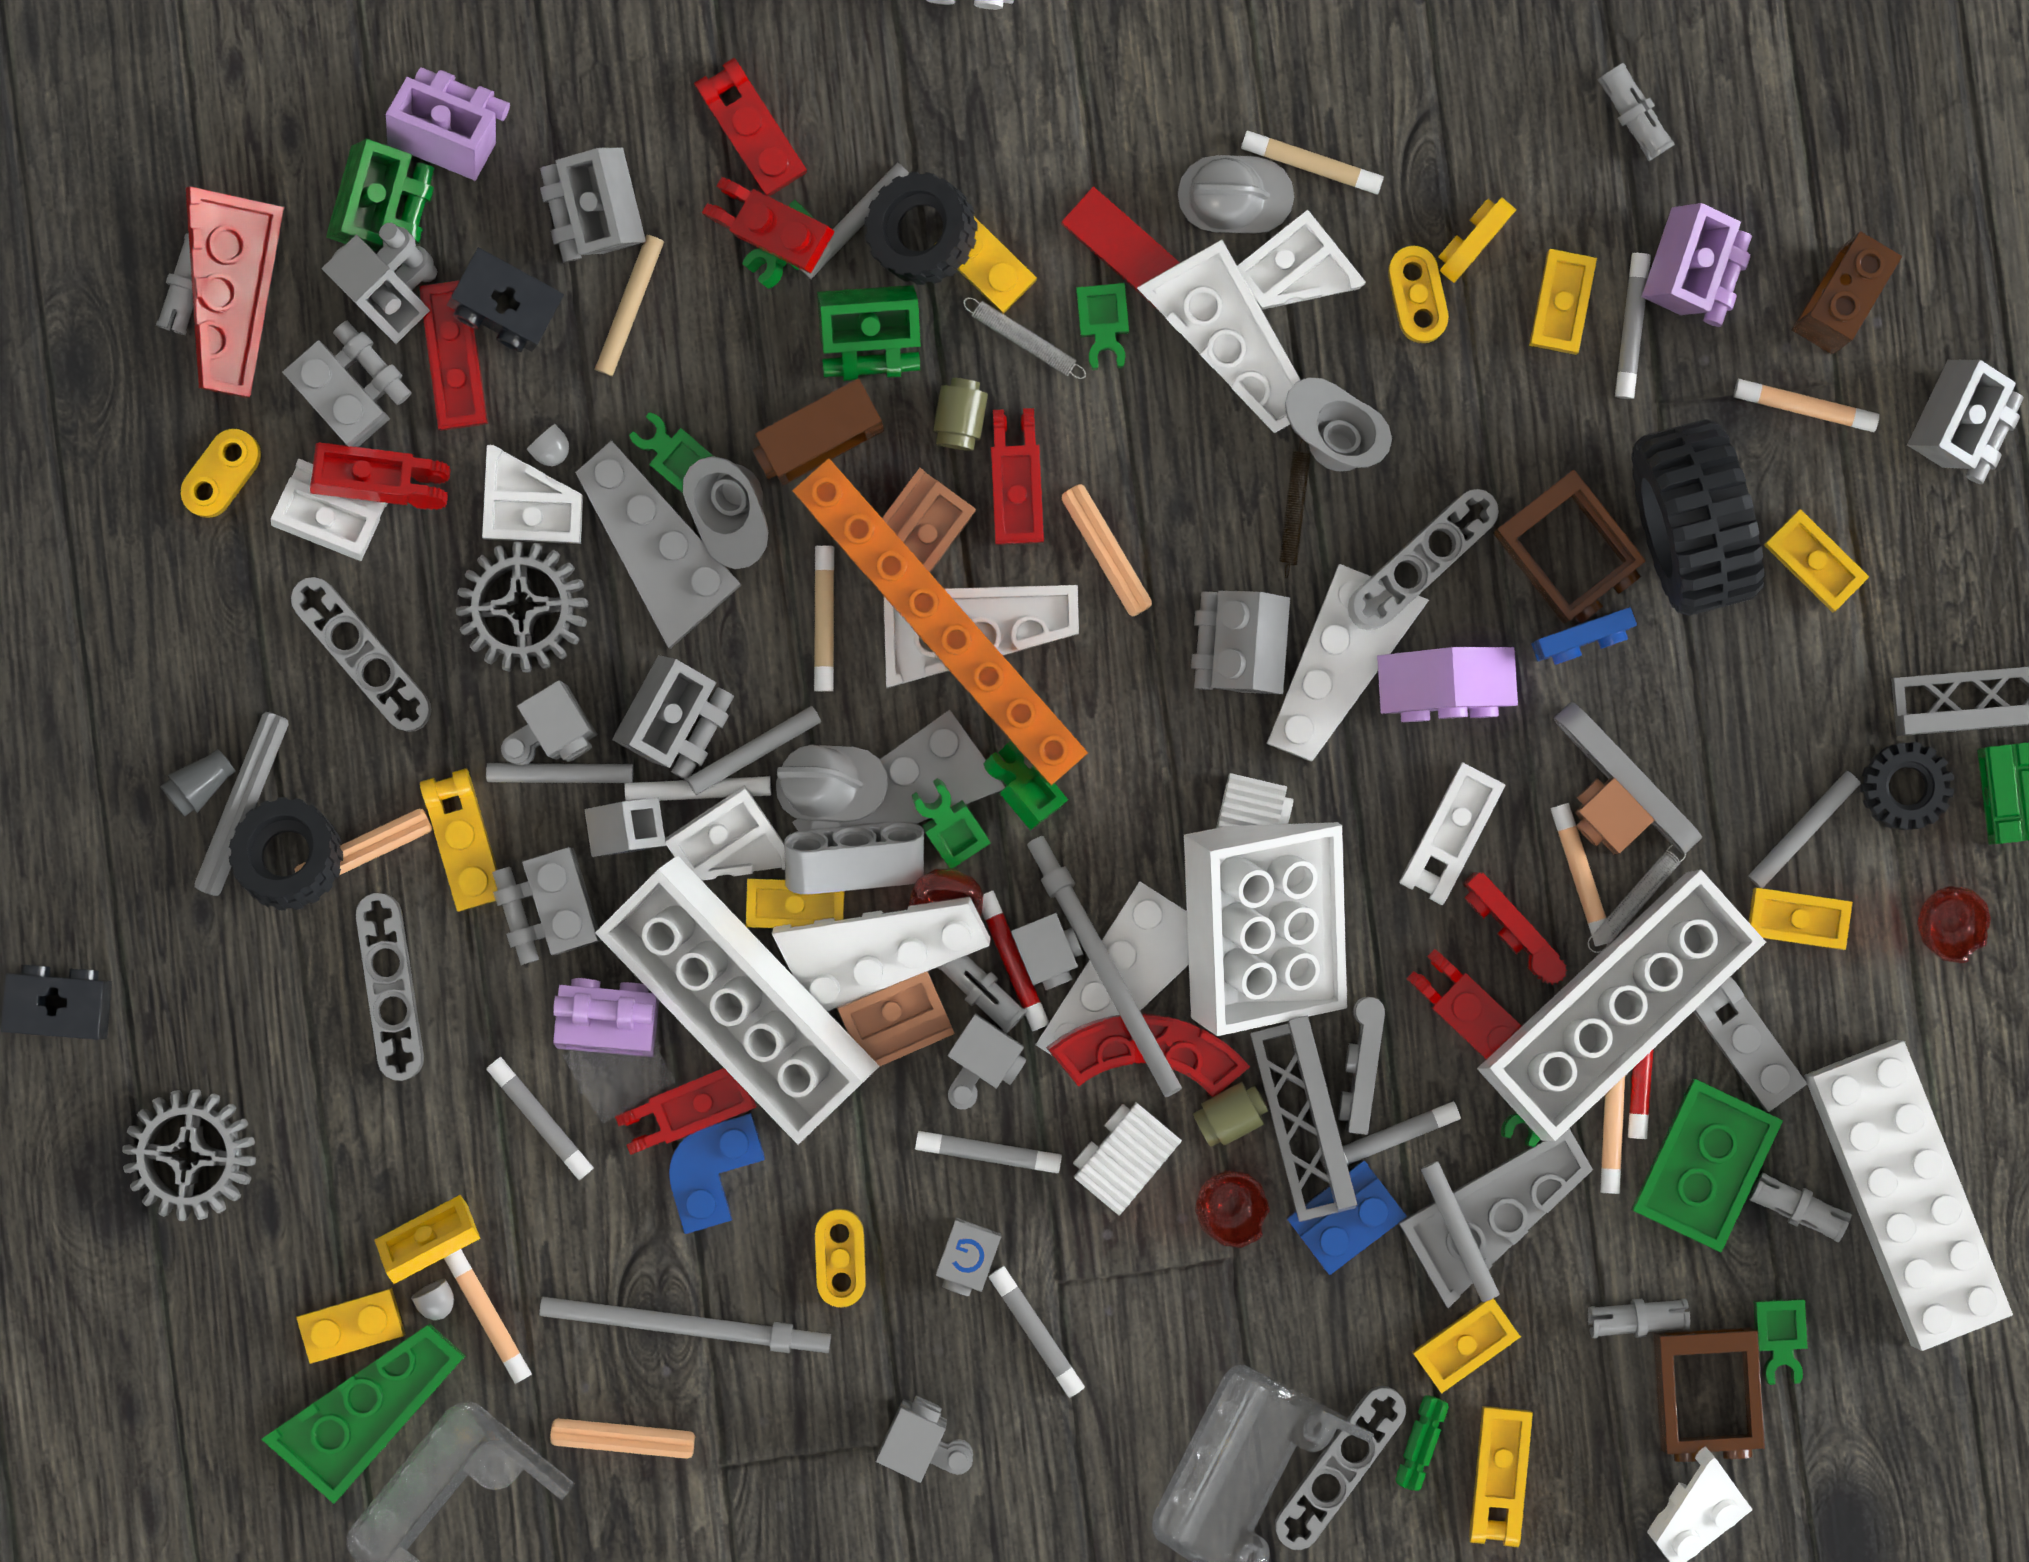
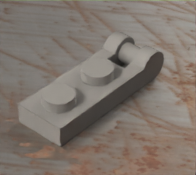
M1731 976L1693 1011L1765 1112H1770L1807 1085L1805 1079L1755 1012ZM1729 1003L1736 1014L1722 1023L1715 1012Z
M1362 997L1355 1002L1352 1009L1353 1016L1360 1024L1357 1044L1349 1043L1345 1072L1353 1073L1351 1092L1342 1091L1338 1120L1346 1121L1345 1131L1368 1135L1385 1008L1382 1002L1376 998Z

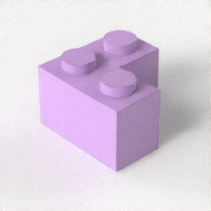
M1449 647L1377 655L1381 714L1401 713V722L1430 721V711H1438V719L1468 717L1467 709H1469L1470 718L1498 717V707L1518 705L1514 647Z

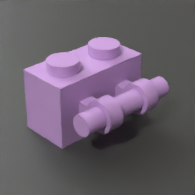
M421 67L415 76V80L406 77L386 113L387 145L476 181L496 144V119L505 120L510 103L494 97V91L482 86L474 89L455 81V76L442 70L434 73Z
M1703 203L1672 207L1641 297L1679 315L1706 313L1703 319L1705 323L1721 327L1726 312L1733 309L1737 297L1733 291L1740 271L1747 268L1750 254L1747 250L1752 235L1738 230L1740 221Z
M574 978L571 981V986L559 985L553 1011L556 1016L553 1043L557 1049L654 1057L659 999L653 993H649V989L644 984L624 982L620 983L619 990L600 988L601 982L597 980Z

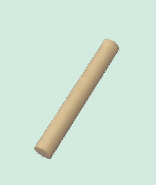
M646 235L645 237L646 242L641 247L595 367L596 371L609 376H613L664 244L663 240L651 235Z

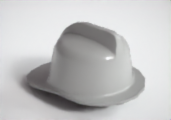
M1216 155L1202 158L1189 166L1181 178L1178 198L1180 208L1187 220L1199 229L1211 232L1256 234L1269 232L1284 222L1292 209L1294 191L1292 181L1285 170L1272 160L1253 156Z
M1306 378L1296 382L1288 391L1285 402L1287 419L1294 431L1309 444L1310 452L1316 461L1325 468L1334 471H1350L1355 468L1370 467L1381 462L1389 453L1392 436L1389 425L1383 416L1337 385L1322 378Z
M712 456L698 460L689 467L683 479V495L703 544L711 557L723 566L733 569L750 567L764 553L769 533L766 517L761 507L763 491L760 482L752 471L742 465L734 464L728 459Z
M813 744L803 746L792 752L783 763V766L777 769L776 791L782 808L794 818L803 820L836 822L861 820L876 811L884 801L888 789L887 772L880 759L868 750L856 747L817 746Z

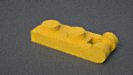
M467 768L452 772L453 777L436 782L435 778L420 781L422 796L428 809L457 912L496 901L493 892L498 891L492 872L497 871V866ZM459 796L463 809L446 814L442 800Z
M1482 1406L1473 1508L1469 1529L1470 1543L1485 1544L1486 1539L1503 1541V1546L1519 1547L1533 1416L1531 1411ZM1489 1507L1507 1508L1505 1521L1488 1520Z

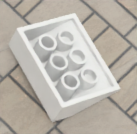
M1334 822L1225 826L1185 834L1184 850L1191 1018L1216 1036L1286 1022L1307 1015L1309 1017L1346 1009L1342 825Z

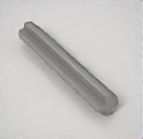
M271 712L262 714L194 883L195 888L204 893L218 896L222 891L231 869L229 863V856H231V849L229 848L230 839H233L235 835L234 829L239 822L241 823L245 819V814L256 807L289 725L286 718Z

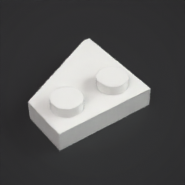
M1308 210L1237 266L1261 310L1357 290L1366 283Z
M487 445L482 538L484 540L581 544L583 495L511 456L494 445Z
M745 785L665 838L666 845L673 856L676 857L678 855L701 880L715 879L717 876L748 875L753 874V871L775 868L785 870L784 842Z
M1706 1446L1695 1457L1700 1467L1689 1484L1686 1486V1484L1678 1483L1669 1497L1667 1507L1658 1514L1647 1531L1669 1562H1687L1752 1511V1508Z

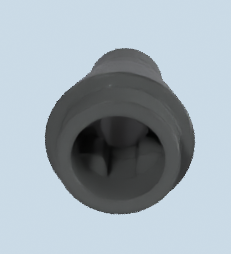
M217 749L210 755L168 774L169 780L160 787L172 804L185 817L193 810L198 813L225 780L236 771L222 752Z

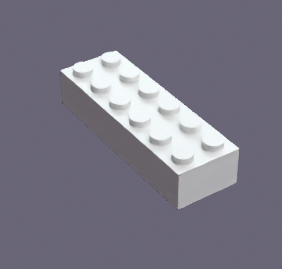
M678 855L660 867L595 932L797 1144L801 1143L880 1067Z
M1702 870L1686 872L1477 1069L1542 1141H1556L1757 952L1766 941Z
M1892 1040L1805 1074V1080L1911 1346L1924 1351L2012 1316L2013 1313L1905 1042Z

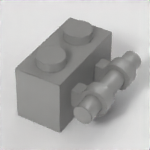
M596 148L555 160L556 164L540 168L544 183L540 191L543 203H549L555 228L550 232L553 244L559 245L563 263L579 260L582 258L581 255L605 254L646 242L623 148Z
M386 223L379 231L384 247L377 254L356 234L346 245L339 248L332 259L321 269L396 344L430 311L412 290L421 281L431 282L437 275V269L434 266L432 256L421 246H416L415 239L408 230L403 227H397L393 223Z
M346 320L333 332L344 345V348L336 356L318 340L282 373L347 446L359 447L390 420L376 401L386 393L396 405H400L412 392L400 380L402 374L393 364L388 366L372 349L374 342L365 332L358 333L349 321ZM356 361L373 378L371 383L365 388L347 370Z
M1947 360L1907 446L1942 468L1968 469L1965 477L1975 483L1983 484L1989 470L1996 469L2002 454L1999 452V449L2007 432L2014 431L2020 419L2017 411L2024 397L2013 391L2016 382L1981 360Z
M1250 591L1201 592L1200 610L1195 611L1194 626H1199L1197 654H1192L1191 669H1195L1194 688L1204 690L1216 688L1241 693L1283 694L1290 598Z
M658 655L612 740L646 760L668 768L671 767L677 754L680 755L671 772L687 781L686 778L692 775L696 765H703L708 755L705 749L717 727L723 728L729 715L726 711L734 695L717 687L712 698L707 702L716 684L715 681L677 659ZM697 717H701L689 740H685Z
M558 680L517 705L528 724L509 735L503 741L501 752L507 761L524 766L534 759L536 748L541 745L548 757L556 760L562 758L570 762L592 748L589 740L598 734L568 685Z
M568 847L523 861L528 881L516 885L511 867L492 872L498 890L493 892L497 906H503L510 933H507L506 936L510 948H516L520 965L539 960L534 941L546 938L551 955H558L602 941L595 934L599 927L574 848ZM533 896L541 923L529 927L521 899Z
M975 1013L948 1054V1057L963 1066L948 1091L950 1103L957 1109L972 1107L977 1099L975 1084L979 1078L996 1089L1002 1080L1011 1085L1026 1063V1059L1019 1055L1024 1045Z
M915 1396L913 1403L905 1399L902 1400L878 1451L876 1462L921 1483L930 1463L952 1474H964L972 1466L973 1450L965 1440L956 1439L949 1443L942 1441L941 1438L947 1424V1419L940 1416L942 1408L926 1399Z

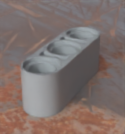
M888 822L794 832L785 838V886L794 893L820 894L914 884L924 877V829L912 822Z

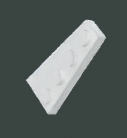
M1222 239L1137 287L1274 433L1290 425L1285 408L1288 391L1301 379Z
M1339 564L1267 744L1312 762L1377 673V655L1391 654L1429 600L1417 596L1390 622L1375 630L1361 629L1349 617L1348 603L1354 592L1371 576ZM1379 580V584L1384 586L1383 582ZM1385 589L1379 596L1371 600L1363 597L1362 599L1365 601L1366 607L1362 612L1366 617L1375 614L1380 618L1381 615L1378 613L1377 608L1393 595ZM1394 597L1395 600H1396V603H1398V602H1399V599L1396 598V597Z
M1078 585L945 589L1002 655L1079 634ZM884 597L886 688L949 671Z
M1140 881L1102 939L1103 945L1139 1010L1143 1009L1189 965L1187 911ZM1090 960L1035 1044L1050 1055L1051 1053L1046 1047L1062 1035L1089 1022L1120 1015Z
M971 897L909 906L907 910L883 913L882 910L863 913L862 917L835 921V918L815 920L814 924L791 927V924L776 926L772 931V935L792 975L826 1011L988 947L991 940Z

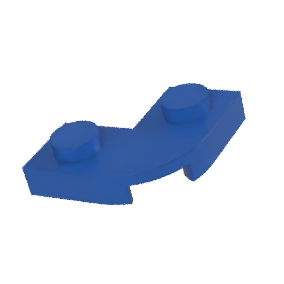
M752 1113L725 1120L692 1133L676 1148L670 1163L669 1178L685 1234L733 1220L719 1173L765 1160Z

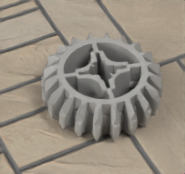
M514 542L512 547L513 557L511 558L507 557L506 551L499 545L494 548V554L498 560L496 564L492 565L490 560L484 555L477 559L479 565L486 570L481 577L474 571H466L465 577L476 583L473 591L467 588L458 589L457 594L462 598L470 599L471 606L457 607L456 614L461 617L472 616L473 621L460 627V631L463 635H471L478 632L479 636L470 644V648L474 652L482 650L487 644L490 646L485 654V662L493 664L501 653L504 654L502 661L503 670L510 672L514 667L515 659L520 658L522 672L530 673L532 670V657H537L540 666L543 669H547L550 667V660L546 652L552 649L554 654L560 659H564L567 656L566 651L559 645L563 638L571 644H578L580 639L568 630L571 624L578 627L586 626L587 620L581 616L573 615V609L588 607V600L585 598H572L571 593L584 588V583L581 579L568 583L565 581L575 570L571 563L564 564L558 570L554 568L560 558V554L557 551L552 550L546 559L542 561L540 560L542 555V546L540 544L534 543L530 549L529 557L524 556L523 544L521 542ZM527 568L547 574L555 583L560 597L535 596L531 590L530 580H528ZM512 570L513 578H511L508 594L502 599L484 603L486 594L494 581ZM521 592L527 595V601H534L538 606L546 605L534 607V610L526 611V619H523V623L517 620L519 615L515 612L511 614L506 609H500L511 608V605L518 604ZM561 612L553 631L545 639L532 645L536 621L542 616ZM485 617L509 619L513 623L514 634L517 636V647L498 641L490 632Z
M193 1089L190 1091L188 1103L186 1104L182 1092L176 1090L172 1091L170 1095L171 1108L162 1097H157L152 1101L157 1113L156 1116L146 1109L138 1112L137 1116L146 1125V1128L134 1125L128 1127L127 1133L139 1139L138 1145H124L122 1152L127 1155H136L137 1162L128 1163L123 1166L125 1173L139 1171L141 1178L133 1181L130 1184V1188L132 1191L143 1189L146 1186L149 1188L150 1191L142 1200L145 1206L152 1205L158 1198L162 1199L159 1206V1215L163 1217L169 1215L175 1204L177 1205V1219L185 1221L190 1215L191 1206H193L197 1219L203 1220L208 1217L207 1202H209L215 1212L221 1213L226 1210L222 1194L232 1201H236L241 1197L239 1190L232 1183L233 1181L244 1185L250 1183L251 1177L247 1173L239 1171L240 1165H254L256 1158L251 1155H242L241 1148L254 1145L255 1140L253 1137L239 1140L237 1132L245 1129L248 1126V1122L246 1119L238 1120L233 1124L228 1121L236 1111V1107L233 1104H228L220 1112H217L216 1109L220 1102L219 1095L211 1094L205 1104L202 1105L201 1090ZM186 1114L185 1126L181 1127L179 1138L175 1143L154 1144L158 1132L168 1121L176 1116ZM201 1118L210 1122L219 1131L224 1140L226 1151L212 1148L205 1142L203 1126H200ZM186 1141H189L192 1151L199 1152V1155L211 1156L212 1158L191 1162L193 1168L189 1169L187 1167V1159L180 1158L179 1155L168 1154L167 1152L187 1148ZM153 1159L166 1162L172 1166L175 1172V1184H178V1192L169 1188L160 1179L154 1168ZM225 1166L221 1178L210 1190L200 1195H193L194 1184L198 1183L199 1173L203 1167Z

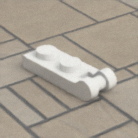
M1462 762L1399 883L1411 890L1416 886L1430 893L1429 899L1443 905L1506 785ZM1430 856L1447 864L1440 877L1424 869Z

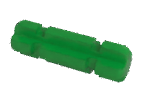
M1430 1395L1423 1397L1418 1411L1421 1415L1420 1420H1415L1403 1455L1406 1459L1405 1464H1400L1395 1478L1399 1486L1412 1491H1419L1426 1476V1473L1423 1471L1424 1466L1429 1467L1441 1429L1438 1428L1439 1423H1444L1449 1408L1445 1400Z

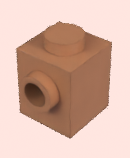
M1597 778L1577 797L1582 805L1574 811L1581 820L1576 827L1594 846L1602 842L1613 854H1620L1654 821L1653 817L1615 778L1608 779L1604 784Z

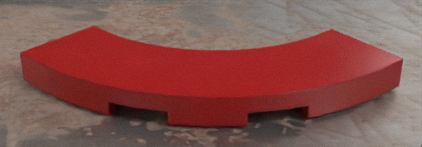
M1142 1014L1170 1067L1193 1079L1211 1097L1219 1094L1250 1068L1236 1051L1206 1030L1176 1018L1155 1014ZM1120 1015L1098 1019L1079 1026L1062 1035L1046 1047L1077 1086L1109 1069L1132 1065L1133 1063H1146Z

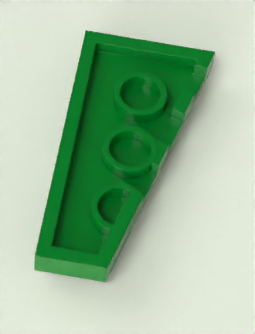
M428 1324L261 1440L334 1504L466 1355L431 1324Z

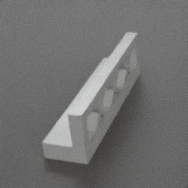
M2029 667L1892 678L1896 736L2029 725V697L2023 705L2010 706L1996 694L2005 682L2011 678H2019L2029 687ZM1998 680L1991 689L1981 682ZM1971 682L1985 694V697L1974 709L1962 710L1948 698L1960 683ZM1950 684L1943 693L1933 686ZM1923 686L1937 698V701L1926 713L1907 715L1904 687ZM1990 700H1992L1999 706L1993 708H1984ZM1942 704H1944L1951 710L1945 712H1936Z
M1308 1015L1291 1019L1288 1024L1250 1033L1298 1221L1303 1222L1356 1208L1357 1201ZM1286 1035L1291 1036L1295 1055L1286 1070L1267 1060L1263 1041ZM1296 1062L1298 1063L1302 1080L1290 1074ZM1270 1069L1282 1076L1276 1087H1274ZM1286 1079L1303 1088L1306 1093L1307 1102L1298 1117L1279 1106L1277 1094ZM1309 1109L1314 1127L1303 1121ZM1282 1116L1294 1123L1288 1134L1286 1133ZM1298 1126L1314 1134L1318 1139L1320 1148L1310 1164L1294 1156L1291 1152L1289 1142ZM1321 1155L1326 1174L1315 1168ZM1295 1164L1306 1169V1172L1303 1175L1300 1182L1296 1172ZM1311 1173L1329 1183L1334 1203L1306 1210L1301 1189Z

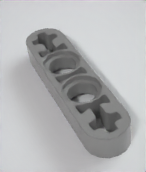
M1481 489L1469 490L1457 497L1354 592L1348 603V613L1352 622L1365 630H1375L1390 622L1495 524L1499 510L1494 497ZM1467 502L1471 506L1480 503L1484 508L1479 514L1483 522L1476 519L1460 530L1454 523L1460 521L1469 512V508L1465 503ZM1433 531H1442L1449 535L1452 540V550L1448 556H1436L1430 550L1428 541ZM1398 563H1410L1417 570L1418 581L1414 588L1406 589L1396 582L1394 571ZM1380 579L1382 580L1384 586L1379 584ZM1385 589L1393 595L1377 608L1378 613L1381 615L1380 618L1375 614L1366 617L1362 612L1366 607V603L1362 599L1363 597L1371 600L1379 596ZM1394 597H1396V598L1399 599V602H1398V603H1396V600H1395Z
M316 577L305 578L298 582L291 595L292 607L296 614L385 718L397 729L407 732L417 731L424 727L429 721L432 712L431 703L427 696L333 586L325 580ZM309 588L316 592L324 589L326 594L321 600L330 612L334 613L338 605L343 610V613L329 619L322 631L317 626V623L326 619L318 610L314 608L305 610L303 607L307 602L304 592ZM341 623H352L359 631L358 643L349 650H341L333 642V631ZM374 659L384 660L390 667L391 674L386 684L379 687L370 686L364 678L365 666ZM400 679L406 684L405 687L397 690L403 698L410 702L417 698L420 702V705L416 708L419 717L414 722L409 718H404L401 721L398 719L397 714L400 713L401 707L393 697H389L385 704L380 699L381 695L392 691Z
M1570 702L1554 717V721L1597 768L1608 779L1615 778L1653 817L1654 821L1651 824L1679 852L1685 855L1702 839L1701 834L1693 824L1578 705Z
M373 893L360 901L356 909V922L376 1055L380 1070L386 1077L392 1080L403 1081L414 1077L420 1072L424 1062L403 914L400 904L394 897L382 893ZM380 901L382 908L391 909L392 917L384 920L385 935L396 932L397 942L381 941L370 946L369 935L379 936L376 922L367 921L366 912L374 910V902ZM385 948L393 950L400 960L397 972L389 977L379 975L373 967L375 954ZM391 996L402 999L407 1007L405 1019L397 1025L386 1023L380 1014V1007L383 1001ZM410 1027L411 1038L401 1037L404 1052L413 1053L414 1061L406 1064V1072L400 1073L397 1065H389L388 1056L396 1053L395 1039L384 1042L383 1031L400 1032Z
M1378 1386L1370 1389L1363 1396L1281 1508L1275 1519V1531L1284 1546L1292 1550H1302L1310 1547L1317 1540L1402 1424L1406 1415V1405L1396 1390L1388 1386ZM1388 1396L1392 1397L1394 1401L1391 1407L1396 1413L1391 1420L1383 1416L1374 1428L1377 1431L1383 1432L1378 1440H1375L1367 1429L1355 1425L1361 1416L1367 1423L1371 1421L1376 1412L1371 1406L1375 1398L1384 1401ZM1352 1434L1361 1435L1368 1442L1366 1456L1357 1462L1346 1460L1341 1453L1343 1440ZM1322 1474L1335 1476L1340 1484L1337 1496L1329 1501L1317 1499L1312 1492L1314 1480ZM1305 1495L1314 1507L1325 1511V1513L1318 1519L1312 1511L1305 1522L1309 1533L1305 1537L1297 1534L1291 1539L1286 1536L1289 1528L1285 1521L1289 1516L1297 1520L1302 1515L1306 1507L1297 1502Z

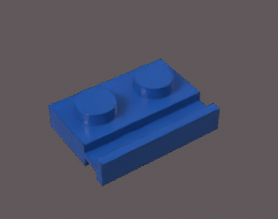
M1629 607L1538 639L1531 643L1537 662L1552 657L1554 665L1582 656L1580 647L1598 641L1600 649L1628 640L1625 631L1637 626L1632 609Z
M1365 1160L1360 1161L1349 1170L1357 1201L1356 1208L1303 1222L1298 1221L1296 1211L1286 1218L1329 1275L1407 1217ZM1330 1185L1305 1203L1306 1210L1334 1203Z

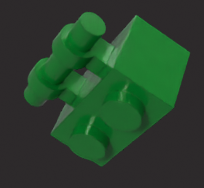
M369 139L352 145L326 238L347 244L357 234L374 252L384 247L383 240L379 236L380 228L386 223H393L397 227H403L408 230L414 237L415 243L419 244L423 231L419 224L425 203L431 202L434 187L430 184L435 168L427 164L416 163L413 177L409 178L406 175L412 154ZM403 194L407 198L401 220L395 218L400 196Z
M914 285L817 292L820 341L823 353L841 352V357L822 359L824 378L843 376V381H853L858 379V375L886 373V378L901 377V372L920 371L919 352L900 353V348L921 347L918 298ZM884 349V354L857 356V351Z

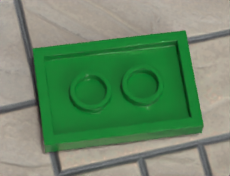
M1692 1078L1631 1210L1718 1252H1722L1783 1120Z

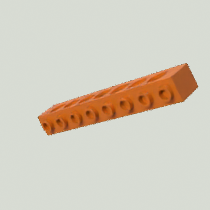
M827 459L792 490L800 502L1050 786L1088 754L1085 748L830 459Z

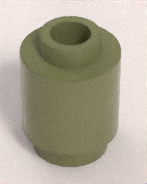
M952 378L950 386H940L933 432L937 433L936 445L956 450L974 451L975 440L981 439L988 398L987 393L979 391L980 382Z
M1240 1082L1202 1102L1203 1108L1194 1112L1193 1116L1210 1147H1213L1220 1142L1225 1146L1265 1125L1261 1115L1269 1110L1256 1086L1247 1089L1244 1083Z

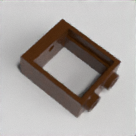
M1858 232L1840 247L1791 330L1830 354H1834L1854 339L1902 256L1865 233Z
M858 378L755 433L760 445L752 450L768 480L778 476L782 486L821 466L827 459L832 460L884 432V427L879 414Z
M1575 470L1568 473L1493 532L1494 536L1564 624L1574 617L1580 624L1586 621L1603 607L1598 598L1612 587L1618 594L1623 592L1641 577L1636 569L1646 562ZM1569 497H1572L1623 562L1571 604L1567 603L1517 539Z
M1751 1327L1654 1333L1661 1450L1666 1454H1674V1461L1695 1462L1697 1461L1695 1459L1696 1455L1705 1446L1710 1452L1722 1451L1724 1459L1751 1458L1752 1449H1765L1758 1331ZM1742 1352L1747 1434L1679 1438L1674 1356Z

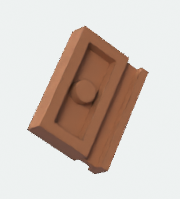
M919 468L882 519L924 567L931 572L972 518L976 509L927 474L923 469Z
M928 971L837 1007L848 1034L879 1066L955 1034Z

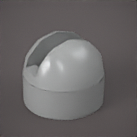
M554 424L541 434L527 448V451L539 463L546 466H556L567 457L569 442L565 434Z
M446 1279L437 1280L423 1287L411 1297L417 1310L425 1318L431 1320L444 1319L451 1312L454 1303V1295Z

